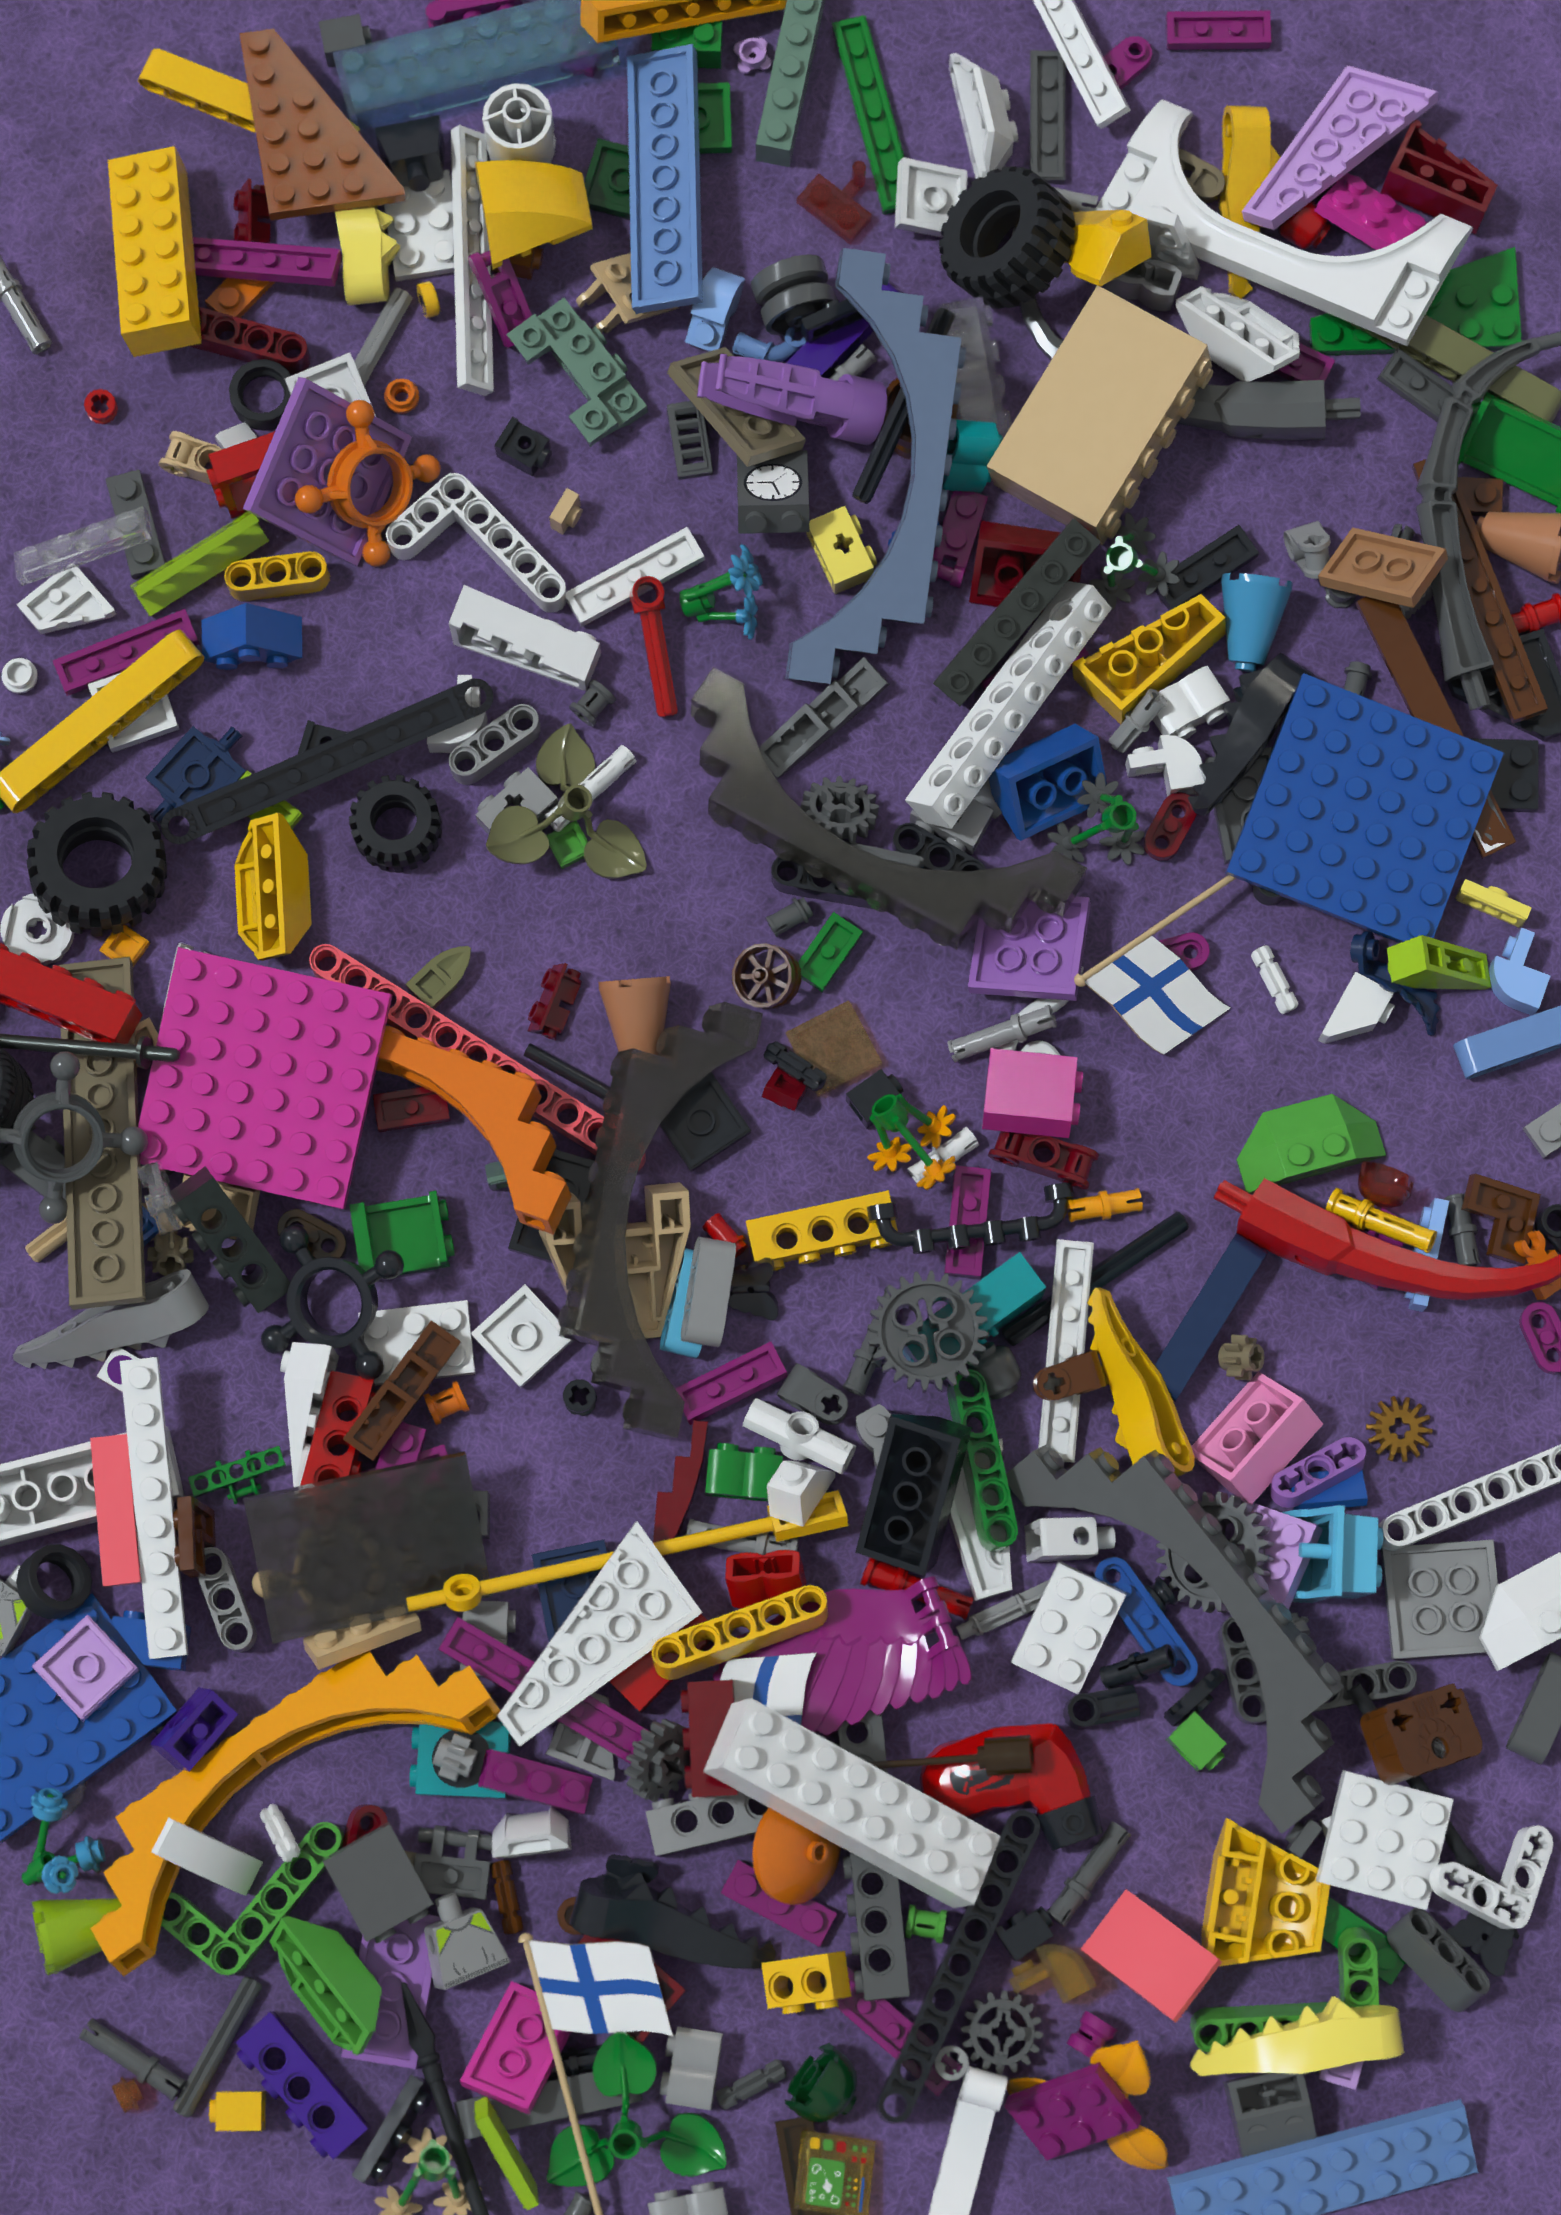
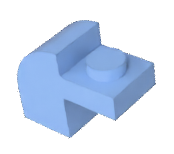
M714 267L706 274L702 281L703 303L693 304L690 313L693 315L685 343L708 351L722 348L729 319L737 310L746 278Z
M1521 928L1516 937L1509 936L1505 944L1502 956L1508 959L1495 956L1490 963L1489 976L1491 989L1503 1004L1532 1016L1540 1007L1550 975L1523 966L1535 932Z

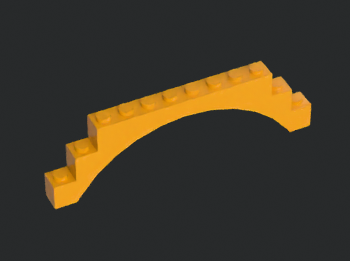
M371 1651L343 1660L329 1670L316 1675L312 1682L296 1693L287 1695L280 1704L267 1713L255 1717L248 1726L235 1735L222 1740L219 1746L204 1755L190 1772L181 1771L171 1779L161 1782L154 1791L141 1800L129 1804L125 1811L115 1818L134 1851L118 1858L110 1868L103 1872L122 1906L116 1911L105 1914L100 1922L90 1928L108 1961L125 1976L156 1955L165 1904L180 1870V1866L151 1852L168 1818L202 1832L228 1800L268 1766L305 1745L343 1731L381 1724H426L472 1735L495 1719L500 1709L470 1665L462 1671H457L450 1675L447 1681L439 1686L418 1655L400 1663L389 1675H386Z

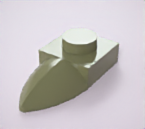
M460 946L438 954L405 984L406 987L420 1001L435 1009L457 988V983L463 977L468 967L471 948L469 946Z

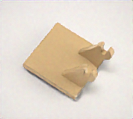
M631 253L593 263L590 269L595 275L596 280L586 292L576 299V303L582 308L585 303L590 305L606 291L609 293L616 306L604 320L596 325L601 333L603 331L605 333L610 332L621 321L628 324L679 308L674 307L639 314L634 312L631 298Z

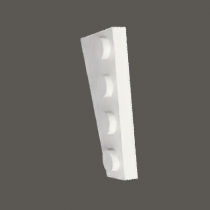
M1001 1438V1439H998V1440H999L1000 1449H1001V1453H1002V1452H1003V1441H1002V1438ZM975 1453L974 1461L976 1465L982 1469H989V1458L984 1453ZM962 1466L949 1514V1521L974 1601H978L1012 1590L1010 1547L1008 1546L1000 1552H990L980 1544ZM983 1489L982 1497L984 1501L991 1506H996L998 1503L997 1494L992 1489ZM991 1525L990 1534L992 1538L998 1542H1004L1006 1539L1005 1530L999 1525Z

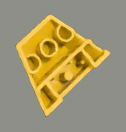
M520 160L475 162L493 269L503 266L502 260L517 254L525 257L531 254L532 248L547 242L555 245L593 229L583 173L572 168L542 162Z
M1225 1818L1213 1854L1201 1931L1202 1946L1222 1961L1220 1966L1320 1952L1330 1885L1316 1881L1319 1868L1282 1850L1263 1837L1253 1834L1237 1825L1234 1821Z

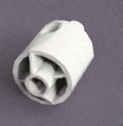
M514 83L500 87L490 95L483 109L482 121L491 161L520 160L551 164L555 154L556 140L554 136L553 115L548 99L540 90L527 84Z

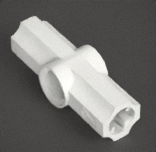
M755 1398L743 1422V1427L780 1444L782 1453L789 1459L804 1460L809 1458L840 1474L845 1472L855 1453L856 1445L820 1429L817 1419L810 1413L794 1412L790 1414L759 1398Z

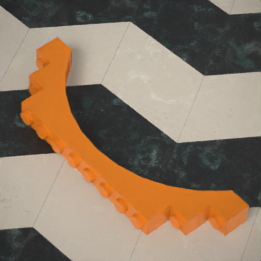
M386 1026L376 1070L398 1075L436 1093L464 1114L489 1142L501 1163L513 1200L514 1210L520 1223L554 1235L572 1196L563 1177L550 1171L545 1172L557 1146L548 1127L535 1121L530 1122L542 1097L535 1080L522 1072L511 1074L503 1071L500 1066L491 1061L483 1060L482 1063L474 1061L457 1049L446 1051L437 1048L428 1039L418 1037L415 1040L406 1037L400 1030Z

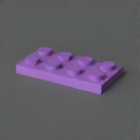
M427 1915L413 1924H409L406 1919L394 1926L396 1931L394 1935L377 1944L374 1938L366 1942L362 1935L358 1958L367 1970L375 1976L382 1988L376 2029L362 2054L355 2055L352 2051L343 2049L341 2057L417 2069L419 2057L409 2045L401 1984L403 1982L407 1984L426 2018L432 1973L424 1928L441 1920L440 1916Z

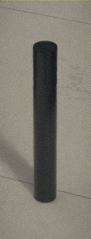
M531 1043L524 1052L523 1056L617 1108L624 1099L625 1095Z

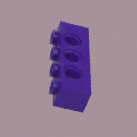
M275 2011L269 2012L235 2042L240 2048L236 2053L248 2069L252 2070L256 2067L265 2078L261 2082L262 2086L275 2100L279 2096L289 2106L285 2111L287 2116L299 2129L305 2126L314 2136L310 2143L323 2158L327 2155L333 2160L338 2158L371 2128ZM274 2047L282 2049L286 2055V2062L279 2070L271 2068L267 2062V2054ZM298 2076L306 2078L310 2083V2092L304 2099L295 2097L291 2091V2084ZM321 2106H328L334 2111L335 2120L329 2128L321 2127L316 2122V2111Z

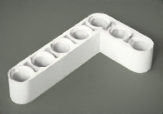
M452 473L443 477L387 528L386 538L392 555L397 559L408 560L415 557L451 524L457 521L540 609L553 613L561 610L566 604V587L563 578L476 487L461 474ZM453 489L464 491L463 496L459 499H450L447 497V494ZM427 512L438 514L436 520L432 522L421 520L423 514ZM479 513L488 516V519L481 524H475L470 521L474 515ZM400 535L412 537V540L406 545H397L395 543L396 538ZM500 538H508L512 541L507 548L500 549L494 546V543ZM529 562L536 566L530 573L525 574L518 571L519 566L523 563ZM548 587H554L560 591L554 598L542 596V592Z
M968 2066L960 2088L928 2215L970 2214L995 2112L1000 2111L1008 2077Z

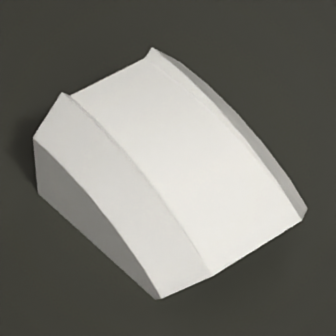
M553 1807L549 1811L518 1815L506 1813L494 1828L492 1834V1856L495 1859L572 1850L569 1820Z

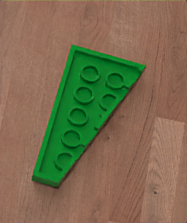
M1515 247L1451 269L1425 315L1489 351H1498L1522 341ZM1329 313L1310 318V348L1324 355L1394 354L1396 351L1391 346Z

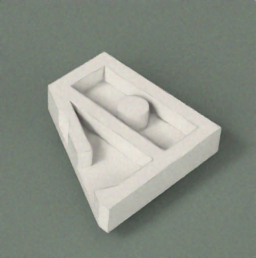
M70 561L17 604L21 612L40 634L112 618L116 615L114 608L73 561Z

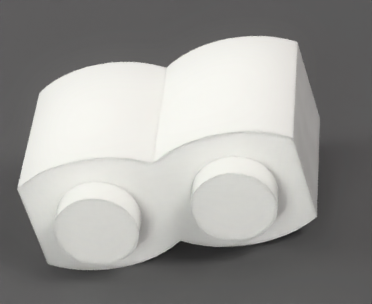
M1207 665L1187 675L1179 682L1159 691V695L1151 704L1159 700L1162 695L1165 697L1167 704L1153 718V721L1162 735H1173L1186 740L1196 732L1195 727L1204 722L1212 725L1221 720L1226 715L1223 706L1225 703H1229L1230 699Z

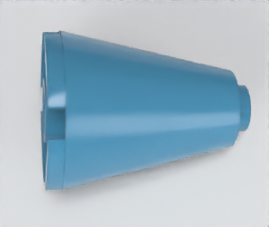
M1231 573L1222 574L1221 583L1224 616L1226 617L1229 662L1236 663L1235 670L1254 672L1257 666H1264L1292 592L1293 583L1287 580L1284 586H1280V578L1239 573V579L1230 580Z

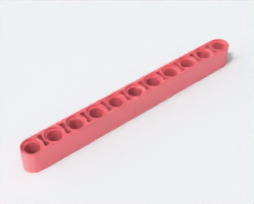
M322 944L312 950L309 963L317 978L348 984L352 977L363 976L366 978V984L363 988L395 996L397 1000L395 1005L389 1009L387 1024L400 1030L409 1038L415 1040L418 1037L428 1039L437 1048L446 1051L457 1049L468 1056L474 1052L481 1051L487 1055V1061L497 1064L503 1071L522 1072L531 1076L535 1080L538 1089L548 1094L546 1101L537 1106L533 1114L534 1117L621 1172L633 1174L644 1166L646 1161L645 1148L642 1142L634 1135L335 946ZM325 957L336 959L335 966L329 971H323L318 968L319 962ZM421 1013L427 1017L422 1027L412 1028L408 1025L409 1018L414 1014ZM451 1032L457 1036L456 1042L450 1047H442L438 1044L439 1037L444 1033ZM565 1109H573L578 1113V1117L575 1122L564 1124L558 1120L559 1114ZM593 1129H605L609 1133L608 1138L602 1143L592 1142L589 1139V1134ZM626 1147H633L639 1151V1156L634 1162L626 1163L619 1158L620 1152Z

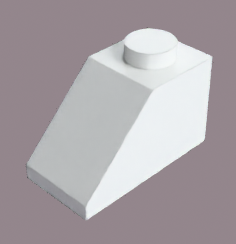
M1355 972L1318 1041L1323 1044L1373 1031L1378 1021L1385 1024L1395 1006L1389 1003L1394 992L1384 990L1378 983Z
M783 1461L767 1484L770 1517L803 1527L836 1477L835 1471L802 1461Z

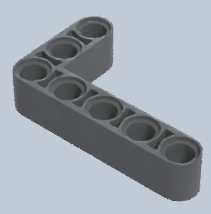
M1231 1616L1221 1624L1218 1638L1234 1713L1245 1724L1267 1722L1258 1671L1245 1640L1241 1643H1235L1228 1638V1626L1236 1623ZM1246 1660L1252 1664L1254 1673L1251 1679L1243 1680L1236 1675L1235 1664L1237 1661ZM1393 1661L1338 1672L1340 1682L1344 1688L1334 1695L1330 1703H1323L1312 1713L1356 1705L1348 1693L1356 1676H1363L1369 1681L1370 1691L1367 1695L1371 1701L1398 1697L1410 1692L1417 1682V1674L1415 1669L1405 1661ZM1392 1669H1399L1405 1673L1407 1682L1402 1689H1397L1390 1684L1389 1673ZM1246 1697H1255L1260 1701L1261 1712L1257 1717L1248 1716L1244 1712L1242 1703Z

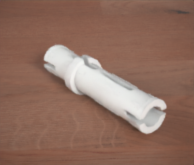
M620 745L609 758L603 761L578 785H582L590 791L593 802L596 797L613 784L637 760L628 748ZM558 804L545 813L544 818L547 819L558 808ZM560 816L550 826L557 832H560L569 824L570 820Z

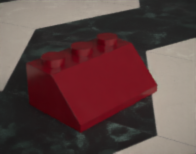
M981 521L969 602L998 607L1061 532ZM1082 565L1068 581L1080 583Z

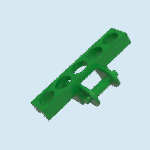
M280 1446L253 1455L249 1449L245 1451V1458L222 1465L221 1460L215 1461L216 1468L188 1477L193 1496L196 1498L222 1488H229L231 1494L227 1495L228 1500L233 1499L235 1505L238 1504L237 1498L254 1493L257 1497L260 1496L258 1490L262 1489L261 1484L256 1485L255 1478L286 1466ZM277 1454L279 1456L278 1463L268 1466L265 1463V1457ZM256 1460H260L261 1462V1468L259 1470H257L254 1462ZM238 1464L243 1467L244 1472L241 1477L233 1478L230 1475V1469L233 1465ZM219 1473L222 1483L215 1484L212 1476ZM207 1478L208 1487L197 1490L195 1481ZM250 1479L251 1486L235 1491L234 1483Z

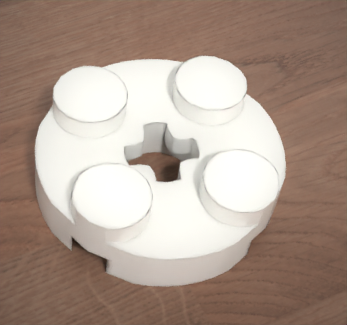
M34 894L22 897L23 899L14 906L12 904L5 911L0 926L1 937L4 944L9 948V952L19 956L22 952L28 953L39 959L44 966L60 961L71 947L75 932H71L70 924L66 922L61 927L52 921L51 912L46 914L43 912L38 904V898ZM37 921H42L43 927L47 929L45 935H41L40 938L34 939L33 934L28 932L29 927H35Z

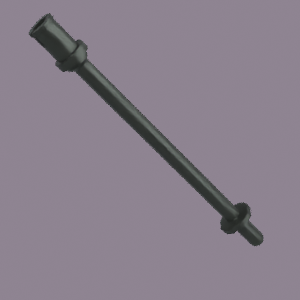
M0 1034V1046L5 1049L54 1053L67 1051L78 1055L136 1059L137 1066L141 1069L149 1068L152 1061L176 1062L180 1058L178 1049L154 1046L152 1039L147 1036H142L137 1045Z

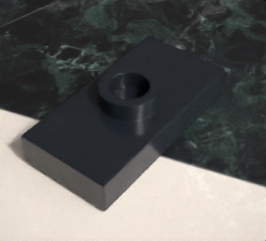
M847 299L841 302L833 300L823 305L820 311L801 319V333L806 342H811L864 319V317Z

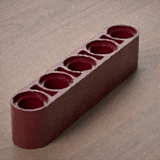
M199 307L202 343L189 347L245 362L268 359L281 364L290 374H297L309 367L311 357L306 341L301 335ZM232 331L235 333L229 340L218 339L223 332ZM265 340L268 342L267 346L262 349L252 348L256 341ZM298 349L302 351L296 358L285 357L286 353L290 350Z

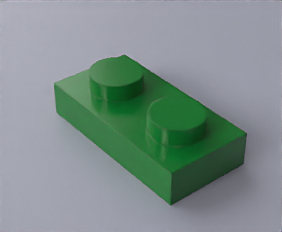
M833 912L798 962L801 968V979L823 993L862 937L863 931Z

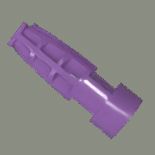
M720 354L719 363L701 362L698 398L705 397L729 408L796 426L797 420L827 427L831 438L862 445H870L874 442L883 425L887 409V393L882 382L844 374L837 381L821 377L819 370L750 357L727 356V354Z

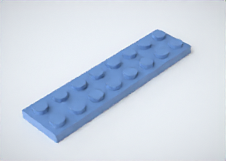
M693 44L627 56L632 309L636 314L703 303L697 51Z
M1461 2099L1171 2176L1167 2178L1175 2215H1320L1477 2173L1478 2170L1465 2106Z

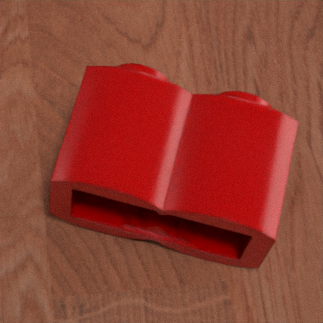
M777 1550L765 1555L746 1552L734 1554L726 1558L725 1579L732 1607L742 1609L806 1586L807 1581L801 1555L797 1551Z

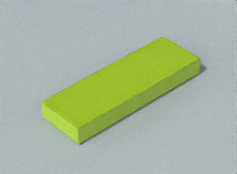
M485 2096L475 2101V2123L523 2208L529 2210L538 2206L537 2183L489 2098Z

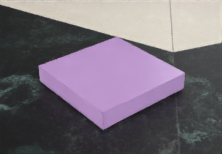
M88 1615L32 1665L35 1671L83 1722L139 1670Z

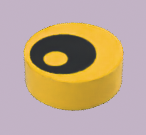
M427 281L417 284L418 299L425 318L439 315V300L432 282Z

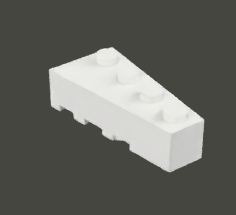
M466 585L462 588L449 621L454 645L584 691L588 688L601 654L600 643L596 641L594 636L582 631L573 632L554 621L538 617Z

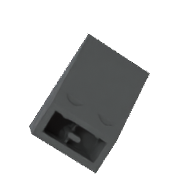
M1258 2073L1223 2081L1240 2158L1317 2138L1304 2074Z

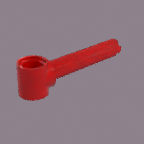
M645 576L635 582L630 590L629 597L633 605L634 615H640L656 712L659 717H668L677 714L678 709L661 611L666 609L664 587L657 578ZM642 585L651 586L656 592V600L652 603L642 602L637 594L638 588Z

